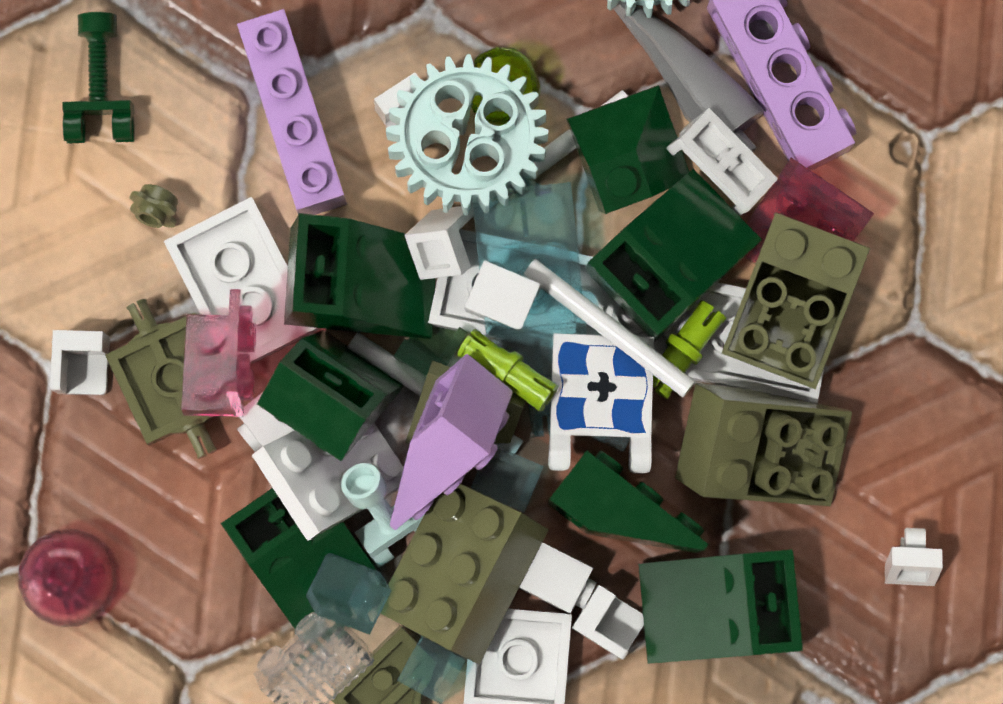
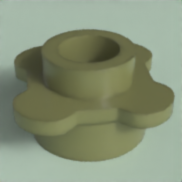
M152 184L143 185L140 192H131L129 198L134 203L131 205L130 210L140 222L154 228H160L162 225L169 228L175 227L177 220L173 216L177 211L178 199L174 194Z

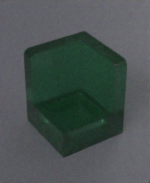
M433 326L431 339L409 337L408 341L404 339L394 358L427 377L432 361L451 366L460 346L468 336V332L461 327L455 331Z

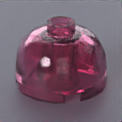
M56 529L40 536L25 551L18 569V588L26 607L41 621L57 627H81L99 619L111 605L120 587L119 565L112 549L96 535L81 529Z

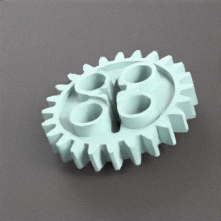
M466 54L463 67L456 68L449 56L445 59V71L440 73L433 65L427 64L428 79L423 81L419 77L411 75L410 86L413 93L398 90L397 100L403 108L389 109V119L397 124L386 128L387 140L397 142L388 147L389 159L401 160L395 166L396 176L405 177L411 175L407 182V188L410 193L424 187L423 198L426 205L433 202L437 196L441 197L443 212L445 213L451 209L454 201L461 202L464 215L469 214L472 202H479L484 213H489L490 199L494 197L502 205H509L507 190L511 188L523 195L525 193V183L522 176L530 179L538 177V168L531 161L541 162L545 161L546 150L537 145L548 142V130L538 127L546 122V111L540 109L532 110L539 103V94L531 92L523 95L527 79L523 76L511 83L509 81L510 66L508 64L501 68L498 73L492 72V60L490 57L484 60L481 68H475L471 54ZM480 95L483 100L475 116V134H471L468 139L464 163L461 172L456 175L452 173V169L460 152L459 136L465 134L473 99L475 96ZM448 98L456 99L463 104L461 109L453 113L441 111L437 105ZM502 111L508 114L511 120L505 125L494 126L488 123L485 118L491 112ZM438 143L445 145L449 152L442 158L433 159L426 156L424 150L429 145ZM482 156L491 157L498 163L493 170L487 172L478 171L471 164L476 158Z

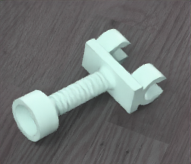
M360 463L352 466L345 472L341 481V488L345 496L355 507L367 508L374 517V520L360 528L355 534L378 568L394 558L388 547L413 530L416 532L423 516L418 520L411 517L396 530L391 528L389 525L394 506L391 507L384 498L387 487L386 482L374 465Z

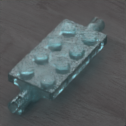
M522 176L525 183V193L521 195L509 188L507 190L509 205H502L494 197L490 199L489 213H484L479 202H473L479 270L485 260L526 277L524 272L533 260L537 259L582 294L571 182L541 185L536 183L535 179ZM542 288L537 298L535 297L522 329L516 330L487 317L484 319L486 337L510 353L516 351L524 357L522 360L524 363L551 381L553 334L587 335L585 322ZM551 401L541 412L528 403L531 426L530 438L544 437L543 416L547 417L550 436Z

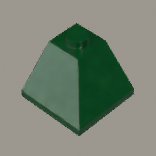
M659 85L566 119L598 210L602 213L608 214L651 198L671 188L689 173L682 149L675 155H672L666 149L670 143L677 139V135Z

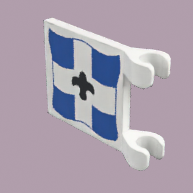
M553 334L552 382L559 386L551 400L549 468L555 471L569 469L571 435L630 437L629 471L642 474L649 472L652 463L653 374L603 335ZM638 337L654 349V337Z

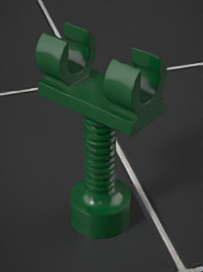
M107 12L81 13L78 15V36L86 38L89 43L88 53L90 54H88V58L90 59H88V63L90 64H88V77L90 78L88 82L90 83L88 87H90V98L88 101L62 102L64 141H67V144L85 143V115H112L113 140L115 142H134V104L130 100L109 101L107 98L108 93H106L108 92V88H106L108 87V69H106L108 67V64H106L108 63V59H106L108 58L106 54L108 50L106 44L110 38L117 36V15Z

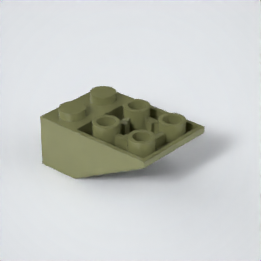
M775 212L721 354L816 390L870 247Z
M695 383L675 479L702 497L831 507L852 411L740 387Z

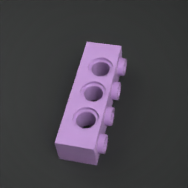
M709 0L707 10L756 102L763 108V115L796 177L799 178L848 153L855 144L852 136L856 135L854 123L844 108L837 110L829 93L833 92V86L826 71L820 65L816 68L814 67L806 52L810 49V43L803 28L799 23L792 25L783 9L787 7V0ZM756 20L766 21L772 26L774 36L767 40L757 39L751 34L749 24ZM780 62L790 64L796 71L797 79L790 83L778 81L772 73V66ZM801 105L812 106L817 110L820 122L814 126L801 124L795 116V108Z
M282 9L238 23L237 26L298 214L316 215L347 205L285 10Z

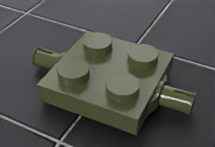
M138 300L136 302L144 316V320L134 303L127 306V310H129L139 333L127 345L106 354L108 363L147 445H152L172 434L187 433L196 452L197 459L206 457L205 450L199 440L200 437L209 454L217 451V448H215L204 424L216 413L239 402L198 315L194 312L173 323L157 324L147 304V300Z

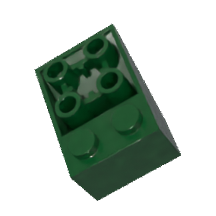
M692 169L605 245L587 263L586 272L649 337H654V342H656L757 246L762 239Z
M298 214L290 228L284 325L424 339L432 338L433 325L429 324L428 321L435 293V278L420 280L405 238V233L349 218Z
M321 330L301 338L284 356L276 367L257 405L272 414L279 422L288 425L315 443L319 449L328 452L342 461L404 386L347 349L348 346L325 330Z
M586 450L548 501L549 506L588 535L696 554L704 551L709 545L700 538L705 530L682 512L674 518L662 509L660 505L664 498L641 481L636 487L631 485L620 476L624 468L601 450L596 456H593Z
M273 488L220 523L247 564L309 649L377 604L387 588V584L344 521L307 541Z
M793 549L638 564L647 664L803 651Z

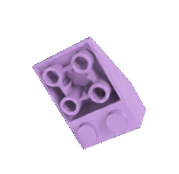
M468 354L435 381L409 445L389 525L394 530L398 529L411 517L415 520L420 519L428 511L438 495L442 492L445 495L451 494L460 485L469 470L473 467L477 470L482 469L497 451L498 446L494 441L497 433L508 421L509 414L506 412L513 391Z

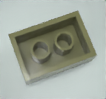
M462 484L449 495H445L442 492L434 499L431 507L424 514L375 611L480 665L549 529L523 513Z

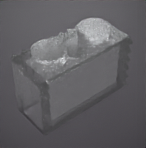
M327 606L319 614L312 612L306 615L296 626L295 636L282 648L275 646L269 649L260 658L257 665L258 670L254 672V676L260 690L275 704H328L330 700L336 698L337 694L342 693L345 687L350 686L352 680L357 679L360 673L365 672L366 668L371 666L375 659L363 639Z

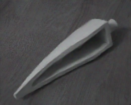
M619 1L613 9L658 69L688 122H692L710 108L754 152L757 147L745 135L744 131L764 113L763 108L710 57L676 30L654 15L651 18H647L644 9L636 5L631 16H626V3Z

